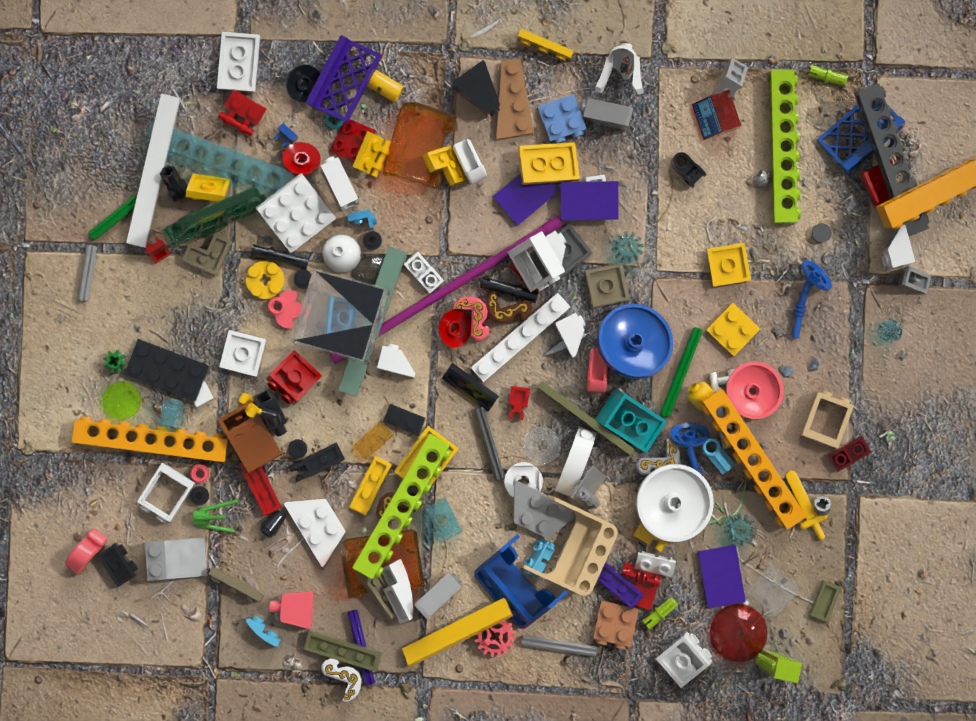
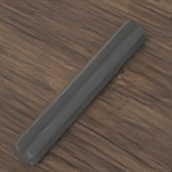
M483 407L476 408L474 413L496 481L503 480L505 478L485 410Z

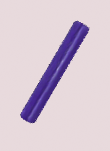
M351 610L348 612L354 642L367 648L358 610ZM361 668L365 685L374 684L373 671Z

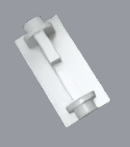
M644 551L642 553L638 552L635 569L669 577L673 576L676 560H673L672 557H655V554Z

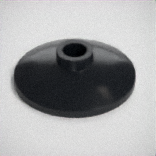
M303 64L295 67L289 73L286 88L292 99L298 102H306L320 75L315 67Z

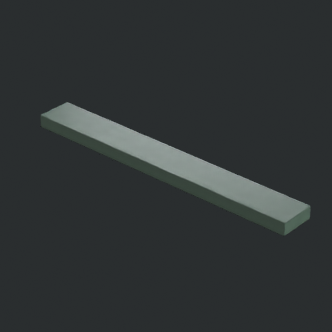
M388 247L375 284L376 288L384 289L374 324L366 317L363 318L361 327L373 325L363 360L350 356L338 389L340 392L355 397L358 396L407 256L405 251Z

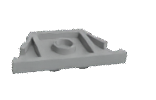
M514 480V523L548 539L575 518L572 510L547 499L548 495Z

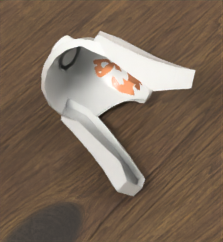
M623 43L621 46L614 47L606 58L602 74L596 85V92L602 93L604 91L613 67L621 73L624 80H628L633 74L632 85L638 95L643 94L640 77V57L636 56L631 44ZM621 63L628 64L627 72L621 73Z

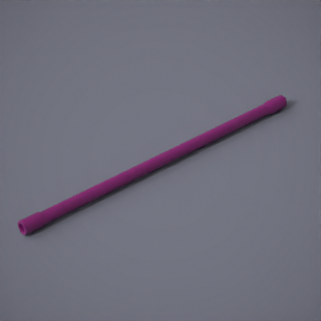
M557 215L544 223L540 228L382 324L378 337L510 257L508 251L540 232L547 235L563 226L562 221ZM337 352L329 355L335 365L349 357Z

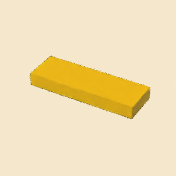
M376 456L374 457L349 508L365 516L367 515L392 464Z

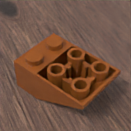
M252 401L218 419L248 473L255 471L282 455L259 414L256 413L254 418L246 414L245 409L249 404L253 403Z

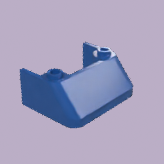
M517 534L474 571V575L495 602L502 598L507 600L513 615L510 619L517 627L525 629L556 605L568 592L565 590L557 597L547 589H541L537 592L513 563L517 559V553L511 544L520 537Z

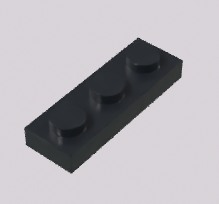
M454 363L450 365L442 377L444 381L480 407H483L487 412H489L499 397Z

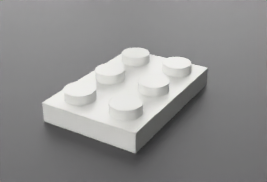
M222 32L217 81L218 90L233 91L235 89L236 91L256 93L260 35Z

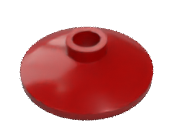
M297 142L285 149L282 160L289 172L295 175L302 173L305 176L312 174L318 169L321 156L313 145Z
M452 309L443 314L438 325L441 341L446 346L453 348L460 347L467 342L471 334V322L465 312Z

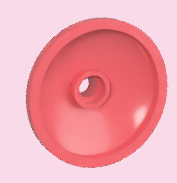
M744 363L737 367L728 378L726 395L739 415L745 418H765L778 409L783 399L784 388L779 374L765 363ZM750 388L755 390L754 395L749 393Z

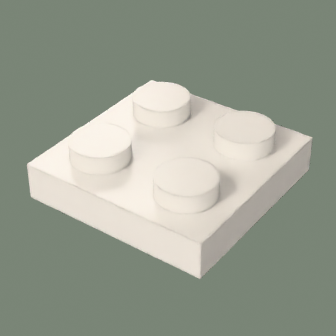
M229 330L219 367L257 377L266 339Z

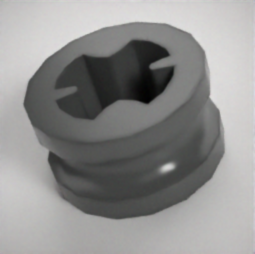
M825 496L817 497L813 505L814 512L820 516L827 515L831 509L830 499ZM823 503V506L826 505L825 509H822L821 506L819 507V504Z

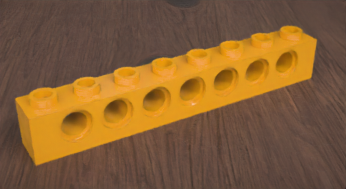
M718 388L702 399L703 405L701 409L706 416L710 415L713 422L711 424L717 432L721 431L724 436L722 440L727 448L731 447L735 452L732 455L738 464L742 463L745 467L743 470L744 474L749 480L752 479L756 485L753 487L758 495H763L766 499L764 504L770 512L773 510L776 514L774 519L777 524L788 530L807 516L724 390ZM719 407H724V415L717 417L716 410ZM729 423L735 424V430L732 433H728L726 429ZM740 439H745V447L739 449L737 442ZM750 455H755L756 462L752 465H749L748 457ZM761 471H766V478L760 481L758 474ZM771 487L777 488V493L774 496H769V489ZM787 503V510L780 512V504Z
M81 416L80 420L74 421L72 443L227 462L229 439H225V435L221 434L207 437L205 432L195 431L194 435L187 434V430L176 429L175 432H168V428L159 426L156 427V430L149 429V425L138 424L137 427H130V423L120 421L118 425H113L111 420L99 419L98 423L92 422V418ZM96 426L99 433L96 437H91L89 431L92 427ZM111 429H116L118 432V436L114 440H111L108 436ZM131 431H134L137 435L134 442H130L127 439V435ZM149 434H154L156 437V441L152 445H149L146 441ZM169 436L175 439V444L172 447H168L165 443L166 438ZM187 439L194 441L192 449L188 450L185 448L184 443ZM207 441H211L213 444V449L210 452H206L203 448L204 443Z

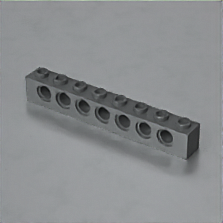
M873 84L854 91L853 93L890 199L904 191L916 187L917 183L915 178L911 177L909 171L911 165L908 159H905L903 153L905 151L904 145L898 139L897 134L899 131L896 123L892 121L891 107L886 104V92L880 84ZM874 100L878 103L875 111L871 108V103ZM882 118L884 126L880 129L877 126V122ZM888 136L890 144L886 147L883 141ZM892 155H895L896 163L892 165L890 163V157ZM898 173H901L903 176L900 183L896 181ZM926 213L919 214L920 217L916 220L903 222V225H906L908 236L929 229V218Z

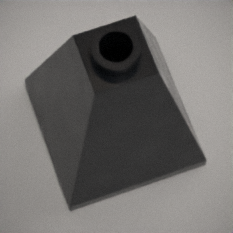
M484 60L451 83V87L486 115L490 114L492 117L500 111V103Z

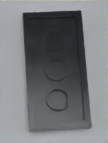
M138 339L124 375L196 402L210 366Z

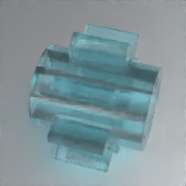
M889 318L888 322L883 321L878 329L879 334H881L879 338L892 344L893 340H899L902 336L901 323Z

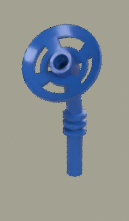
M805 260L801 264L806 281L799 300L795 304L796 308L794 311L796 313H793L795 319L792 338L799 339L802 318L805 317L803 313H805V303L811 286H816L824 291H829L832 287V283L824 270L809 260Z
M697 423L678 424L670 432L671 440L680 446L686 447L690 467L701 474L702 470H699L701 467L698 466L694 447L704 444L709 438V432L707 428ZM691 429V430L685 431V432L682 433V434L680 433V431H682V430Z

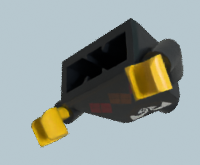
M270 389L254 397L247 393L241 394L238 399L239 402L242 404H246L249 401L253 402L245 409L249 417L254 418L256 413H258L260 417H263L269 430H274L277 437L287 432L284 426L287 420Z

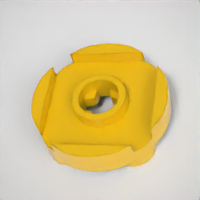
M268 261L255 263L249 268L246 275L248 290L260 299L266 300L276 297L281 292L285 283L282 270L275 263ZM263 275L271 278V281H268L266 286L263 282H260Z

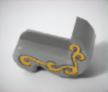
M666 439V458H640L635 465L637 472L640 475L647 476L651 473V469L655 470L664 465L678 464L680 453L677 444L670 439Z

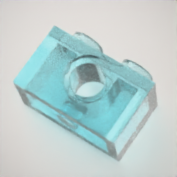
M170 398L169 401L164 400L159 423L182 429L187 406L182 405L183 401L173 398Z
M446 497L425 507L426 512L423 514L428 523H433L435 529L432 532L436 540L441 539L444 542L463 532ZM444 515L447 517L448 522L445 526L437 524L438 516Z

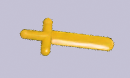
M793 470L788 471L786 479L801 509L807 516L806 521L800 523V529L805 530L812 526L817 538L820 541L824 540L825 535L819 523L826 520L828 515L820 516L814 512L797 473Z

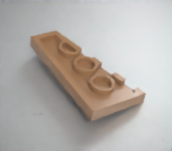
M521 58L502 61L500 111L498 112L496 140L534 133Z

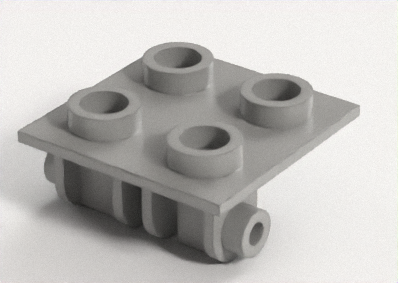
M592 466L585 472L580 484L575 486L570 497L583 508L586 505L592 509L598 508L600 501L594 494L604 482L606 476Z

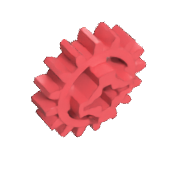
M506 620L499 623L503 625L500 628L490 627L495 633H500L498 637L501 643L495 639H490L492 635L489 628L486 629L488 633L484 640H482V632L476 634L479 638L474 641L480 642L478 649L484 648L483 654H486L488 651L491 652V657L496 652L499 657L501 656V651L508 653L507 647H513L510 641L516 640L515 637L511 636L515 632V629L510 630L509 628L512 625L511 622L506 624ZM508 632L507 642L504 643L502 640L503 634ZM497 644L499 648L492 649L488 645Z

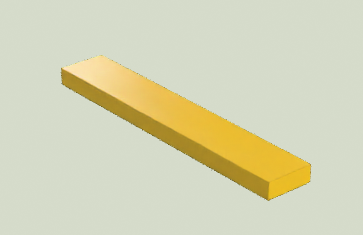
M502 598L402 648L407 664L412 667L512 617L513 615L507 600Z

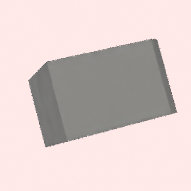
M906 266L902 268L898 287L927 294L931 275Z

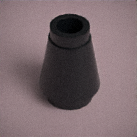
M277 510L261 523L262 526L259 530L271 539L273 536H276L286 515Z

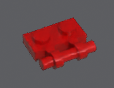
M233 89L224 104V107L230 109L229 113L226 114L221 111L217 118L224 121L223 123L227 126L231 125L238 129L239 133H245L251 137L254 130L248 127L249 123L252 122L258 125L267 108ZM235 113L245 118L243 123L233 118Z

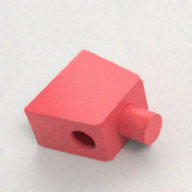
M314 591L282 594L281 602L270 601L269 612L280 613V622L311 629Z

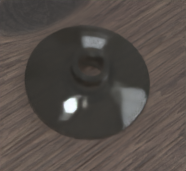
M375 256L361 258L356 268L352 270V281L375 287L383 260ZM368 271H372L374 273V276L372 278L367 277Z

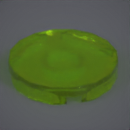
M125 381L115 382L105 390L103 406L111 417L128 419L139 411L141 395L133 384Z

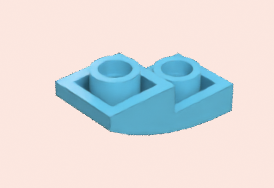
M254 615L253 618H247V624L259 637L275 647L279 646L281 639L278 638L279 634L270 630L267 633L264 632L267 624L263 623V619Z

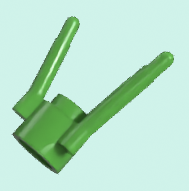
M238 500L200 507L199 510L193 512L194 526H200V529L207 528L234 533L235 530L209 525L211 520H220L226 517L219 515L211 516L210 512L207 511L236 504Z

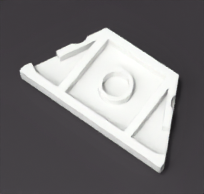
M326 499L285 502L286 509L322 567L325 566L346 532Z

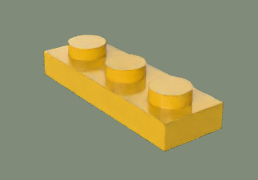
M520 29L518 34L520 43L525 46L538 47L537 50L544 54H548V52L553 53L555 58L561 61H566V59L570 61L574 51L523 29Z

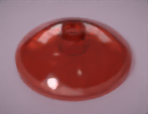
M732 604L724 607L715 615L710 625V640L718 654L730 661L743 662L756 657L762 651L767 641L768 631L764 618L756 609L748 605ZM738 630L743 631L742 637L736 635Z

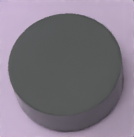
M824 223L817 224L812 230L813 239L819 243L828 241L832 234L831 228Z

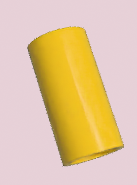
M375 70L367 87L379 92L380 95L394 103L398 100L404 89V86L378 70Z

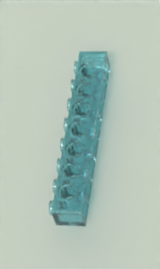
M151 120L144 138V142L148 144L147 148H149L154 120ZM175 128L173 130L168 156L176 158V155L181 156L184 162L189 164L197 162L201 164L203 169L212 171V168L219 171L218 174L224 177L235 176L238 182L243 184L251 182L255 184V188L265 191L266 188L272 190V194L296 177L295 174L284 168ZM182 142L189 144L186 151L179 150V145ZM199 149H205L207 151L205 157H197V152ZM217 156H224L225 160L222 164H215ZM235 162L242 163V169L240 171H234L232 169V166ZM255 168L259 169L260 175L257 178H252L250 172ZM272 175L278 176V182L274 185L268 183V179Z

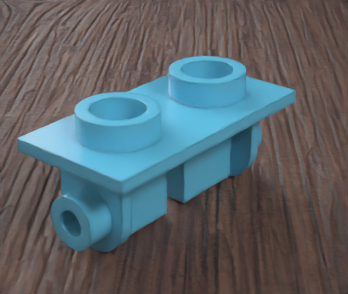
M541 537L535 543L533 552L527 558L524 565L542 573L547 564L541 562V560L544 558L549 561L555 551V545ZM525 569L522 570L525 573L533 576L534 578H538V575L531 573Z

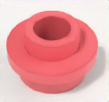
M197 464L192 467L190 477L195 483H204L209 478V470L206 466ZM199 470L203 471L201 478L196 475Z

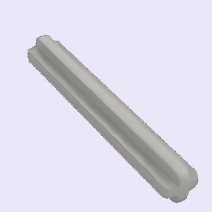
M523 635L521 645L593 657L597 654V647L527 635Z

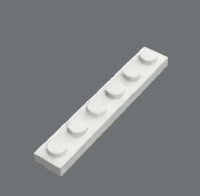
M557 293L474 364L471 369L483 382L486 381L565 313L570 306Z

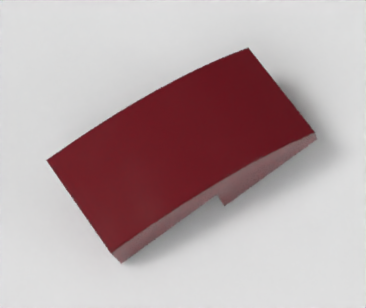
M860 436L829 454L828 457L836 471L839 472L872 453L864 437Z

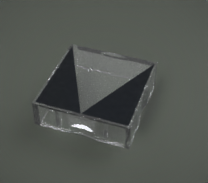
M313 269L291 342L295 346L320 353H331L342 359L368 366L376 341L377 328L383 318L390 292L380 286Z

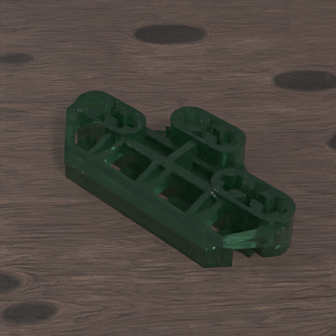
M256 188L247 189L178 219L177 222L164 228L162 233L170 248L195 238L200 240L228 227L227 220L234 218L237 221L258 212L256 207L263 203L266 197L264 194L261 195Z

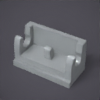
M731 58L721 72L715 92L721 94L725 88H729L731 92H729L728 98L732 97L738 89L742 88L748 67Z

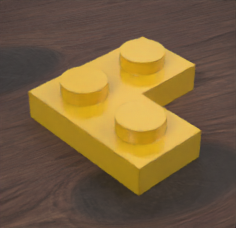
M451 145L422 155L430 173L443 169L450 186L467 180Z

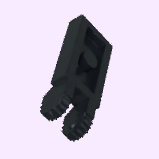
M336 442L302 459V462L290 467V470L292 472L304 465L306 466L308 472L295 478L296 482H299L344 461L345 458Z

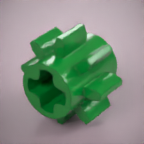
M116 350L115 354L108 351L109 356L103 358V360L107 361L104 368L110 367L111 373H114L115 369L122 372L121 367L127 365V363L123 362L126 355L119 356V350ZM113 357L119 359L117 361V366L113 364L111 365V363L113 362Z

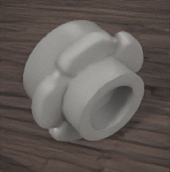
M762 169L755 175L753 182L757 184L756 187H764L770 181L769 172H765Z

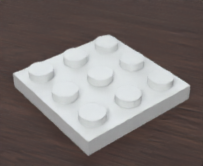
M302 173L256 207L290 253L336 219Z

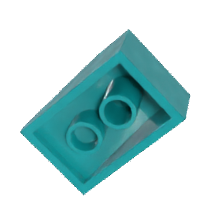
M617 388L614 389L595 418L597 422L645 453L648 452L667 422Z

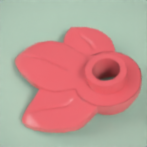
M284 291L280 297L272 298L268 303L270 314L276 317V321L280 326L287 329L293 328V318H298L306 312L305 308L295 301L297 299L296 291ZM276 303L281 305L280 310L274 309Z

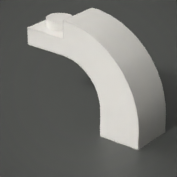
M579 426L555 491L567 496L572 495L573 489L579 484L597 433Z

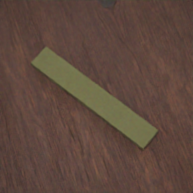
M541 382L537 388L627 455L631 456L634 452V448L546 383Z

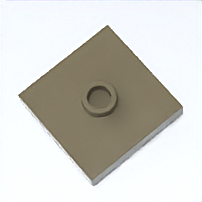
M622 263L584 271L592 309L630 301Z

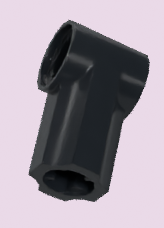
M167 165L163 167L160 176L166 184V188L173 201L176 202L186 196L188 185L180 177L174 166Z

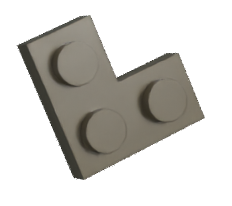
M214 233L207 250L189 243L182 261L218 276L233 241Z

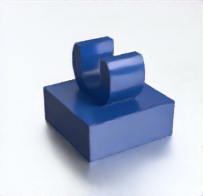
M284 123L278 128L281 133L275 136L276 141L280 137L285 138V142L282 144L283 147L288 146L289 140L294 143L298 139V136Z

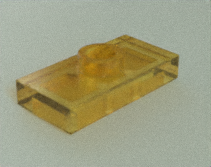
M381 420L356 442L353 447L367 460L394 434Z

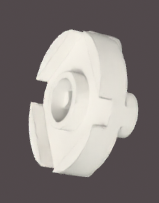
M517 463L509 468L505 475V488L512 497H514L513 482L514 480H520L522 476H525L527 480L529 479V483L526 485L538 491L541 490L543 485L542 474L531 463Z

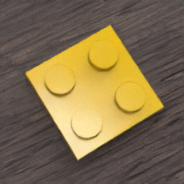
M193 173L186 189V197L193 200L203 199L210 200L213 203H224L230 187V179Z
M745 243L707 249L713 287L751 281Z
M732 303L706 331L734 357L760 328Z

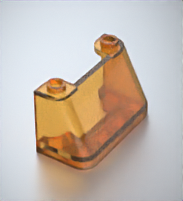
M418 102L404 103L398 114L383 174L393 179L437 190L442 180L440 172L430 173L422 155L443 147L446 134L454 132L457 127V116Z
M403 530L401 532L403 534L401 541L398 545L394 544L391 549L394 553L388 562L384 561L382 568L401 559L410 582L411 590H417L425 587L418 535L415 530ZM371 535L346 539L341 543V558L348 598H361L367 593V589L352 567ZM381 537L378 544L385 547L389 544L390 540L387 537ZM371 554L369 556V562L372 561L374 564L380 560L378 554Z

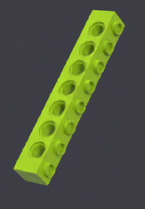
M771 70L769 73L773 224H796L798 219H801V208H797V200H800L801 195L800 189H797V181H800V170L796 168V162L800 160L799 151H796V143H799V132H796L795 125L799 123V114L795 113V105H798V94H795L798 76L794 75V70ZM786 86L789 89V93L786 95L781 94L779 87ZM780 105H787L789 113H782ZM783 123L787 124L790 127V131L787 133L782 132L780 125ZM781 143H788L790 151H783L780 147ZM781 162H788L791 166L790 170H783ZM782 181H789L791 189H783L781 186ZM782 200H789L792 204L791 208L785 209L782 206Z
M429 434L352 567L353 570L374 581L375 577L379 579L384 570L382 568L384 561L388 562L394 553L391 549L394 544L398 545L403 537V534H401L403 528H408L413 520L410 517L414 510L418 511L423 502L420 500L422 495H427L431 489L432 484H430L433 476L437 478L442 469L439 467L443 460L447 461L450 456V444ZM434 453L438 459L436 462L431 463L427 461V456ZM420 470H425L428 476L425 479H419L417 473ZM410 487H416L418 494L410 496L407 490ZM402 503L409 506L408 511L405 513L398 511V506ZM391 520H396L399 522V527L392 530L388 527V523ZM381 537H387L390 540L387 546L382 547L378 544ZM371 554H378L380 560L373 564L369 562V556Z
M762 650L761 654L758 653L756 659L758 669L771 677L798 683L802 667L801 662L784 654Z

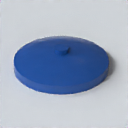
M625 304L613 309L604 318L598 330L597 345L602 359L614 372L631 379H644L658 373L669 361L673 352V335L666 320L654 309L641 304Z

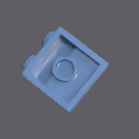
M574 94L538 106L550 143H562L566 141L565 138L573 136V138L584 135L583 132L586 131V126Z

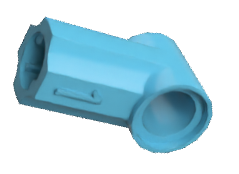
M708 438L700 446L702 453L710 459L722 475L735 465L716 439ZM708 442L714 443L715 449L713 452L706 450Z

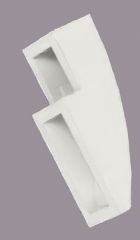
M401 559L384 566L382 574L388 584V587L384 588L383 591L401 624L413 619V602L410 582Z

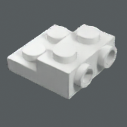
M688 632L683 634L656 658L681 688L712 662L710 659L712 657L711 653L706 648L702 649L698 645V638Z

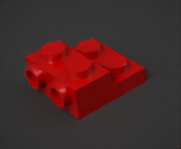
M293 350L268 375L266 380L271 390H278L282 394L281 398L285 403L295 405L322 375L298 352Z

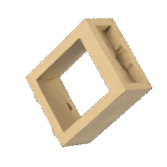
M822 390L821 393H815L800 436L838 449L854 405L850 404L851 400L843 397L836 399L832 397V393ZM820 399L846 408L835 439L809 430Z

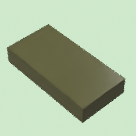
M823 580L809 616L828 623L842 587Z

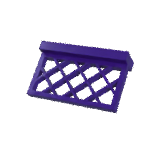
M340 35L306 103L312 108L348 124L382 55ZM353 46L358 49L359 55L350 58L349 52ZM369 55L375 56L373 63L366 66L364 57ZM361 59L363 67L353 70L351 62ZM349 64L351 72L341 75V67ZM364 71L366 75L364 80L357 83L355 74ZM352 76L354 84L345 87L343 79ZM340 81L342 89L333 92L331 88L333 83ZM356 88L357 94L354 98L348 100L346 91ZM343 93L345 101L336 104L334 96ZM331 97L333 106L328 108L322 107L324 100ZM347 105L348 111L345 117L339 115L337 108Z

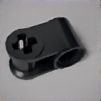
M684 152L677 153L671 160L672 167L691 188L695 187V183L702 176L705 177L707 175ZM677 157L685 159L686 163L684 166L677 165Z

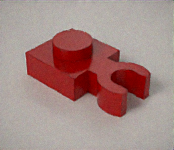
M511 386L509 405L514 406V409L509 414L510 419L513 418L515 412L520 413V420H523L524 413L522 407L528 408L530 388Z

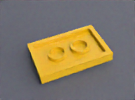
M575 142L518 147L522 185L579 181Z
M427 426L394 473L404 479L429 434L450 444L449 450L451 454L447 461L443 460L439 467L442 469L439 475L459 448ZM431 453L426 459L428 462L433 463L437 461L438 457L436 454ZM420 470L417 473L419 479H425L428 476L425 470ZM433 476L430 484H433L437 478Z

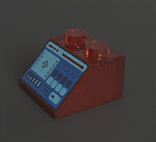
M730 90L723 91L721 94L711 95L691 104L703 141L740 129L741 123L732 97L728 98Z

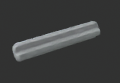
M86 246L78 292L79 301L87 302L89 300L97 252L96 246Z

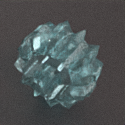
M625 231L624 238L618 234L617 238L619 241L613 240L612 242L618 246L611 249L612 252L618 251L614 258L616 259L621 255V263L627 258L628 264H631V257L638 261L639 258L636 254H643V251L638 248H643L644 244H637L641 237H637L634 240V232L628 237V232ZM625 243L633 247V249H630V252L622 248L626 245Z
M739 513L736 514L737 521L733 516H730L729 519L732 524L729 522L724 524L730 527V530L725 529L723 532L730 533L726 537L727 540H731L734 537L733 545H736L739 539L740 546H744L743 539L749 544L751 541L748 536L753 538L756 536L750 533V531L757 528L749 526L754 520L751 519L746 522L748 518L746 514L742 520ZM737 525L744 526L745 530H743V534H736L735 530H737Z

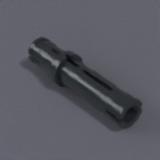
M253 244L250 255L267 259L268 262L275 261L303 268L304 270L307 269L309 258L274 250V247L266 248ZM262 252L269 253V254H273V255H277L278 257L272 256V255H268V254H264V253H262ZM282 257L289 258V259H292V260H296V261H298V262L291 261V260H287V259H283Z
M483 276L480 288L515 297L516 300L522 299L536 303L539 291L534 290L530 292L523 285H512Z

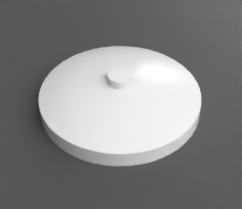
M669 464L653 470L642 481L637 492L636 509L641 523L652 535L665 541L680 542L696 536L706 527L713 512V494L708 482L699 472L685 465Z

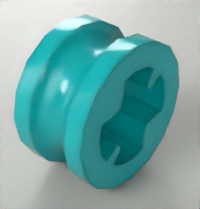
M327 114L326 123L329 128L338 129L342 126L343 121L341 120L340 122L337 121V125L329 122V119H332V117Z

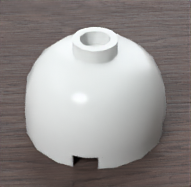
M339 234L332 236L323 246L322 255L324 262L328 268L338 273L352 271L357 267L361 258L360 246L355 239L348 235Z

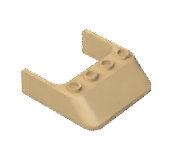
M548 495L547 499L574 512V525L551 572L544 574L517 562L516 566L579 595H588L592 592L617 538V528L607 521Z

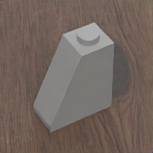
M588 98L587 103L583 102L581 108L584 120L622 131H627L633 112L632 107Z
M448 572L414 604L415 607L428 619L462 587L459 584L462 582L455 573L451 575Z

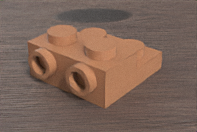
M601 600L592 638L596 639V643L607 645L608 642L615 643V648L626 650V647H631L639 609H631L628 606Z

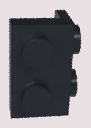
M118 542L112 544V546L97 556L116 586L120 587L138 575L136 572L138 567L133 560L129 561L126 556L128 554L123 544L119 545Z

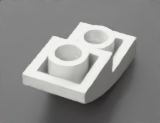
M418 251L404 262V266L429 293L444 281Z

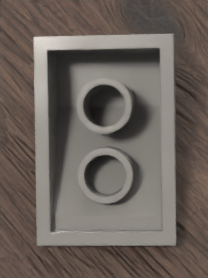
M205 537L145 542L148 581L208 576Z

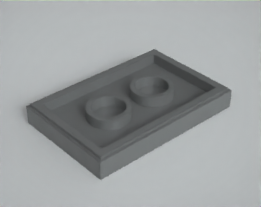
M570 223L557 232V234L561 233L566 240L562 261L565 272L559 275L560 279L593 254ZM534 250L529 256L544 279L549 274Z

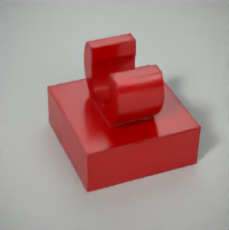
M155 238L157 242L153 245L147 243V248L145 249L155 264L171 255L166 244L159 238Z

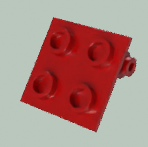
M351 119L348 124L343 122L329 152L354 163L367 131L375 134L376 130Z
M625 562L621 575L644 594L635 606L651 610L657 588L660 584L661 575L635 569V565ZM614 596V599L621 601L618 597Z

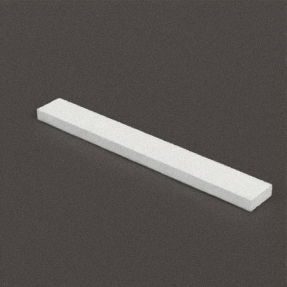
M161 94L126 242L128 244L144 248L147 245L162 181L160 172L166 164L181 98Z

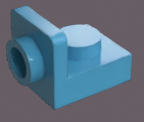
M370 209L347 214L349 223L353 222L354 225L365 223L364 220L368 219L370 230H373V225L377 224L375 213L371 214Z

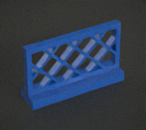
M858 105L817 139L818 143L840 165L846 175L851 173L874 153L870 139L865 142L869 136L866 134L864 122L853 121L854 114L860 111ZM891 108L892 121L896 123L898 131L905 127V120L901 116L899 117ZM881 119L877 122L878 128L884 126V122H880ZM851 124L850 133H839V126ZM853 124L864 125V134H852ZM827 136H836V146L827 145L823 140ZM838 136L850 137L849 146H838ZM888 136L885 137L883 143L885 144L890 138ZM852 137L864 138L863 145L851 147ZM838 149L849 150V157L843 162L837 156Z

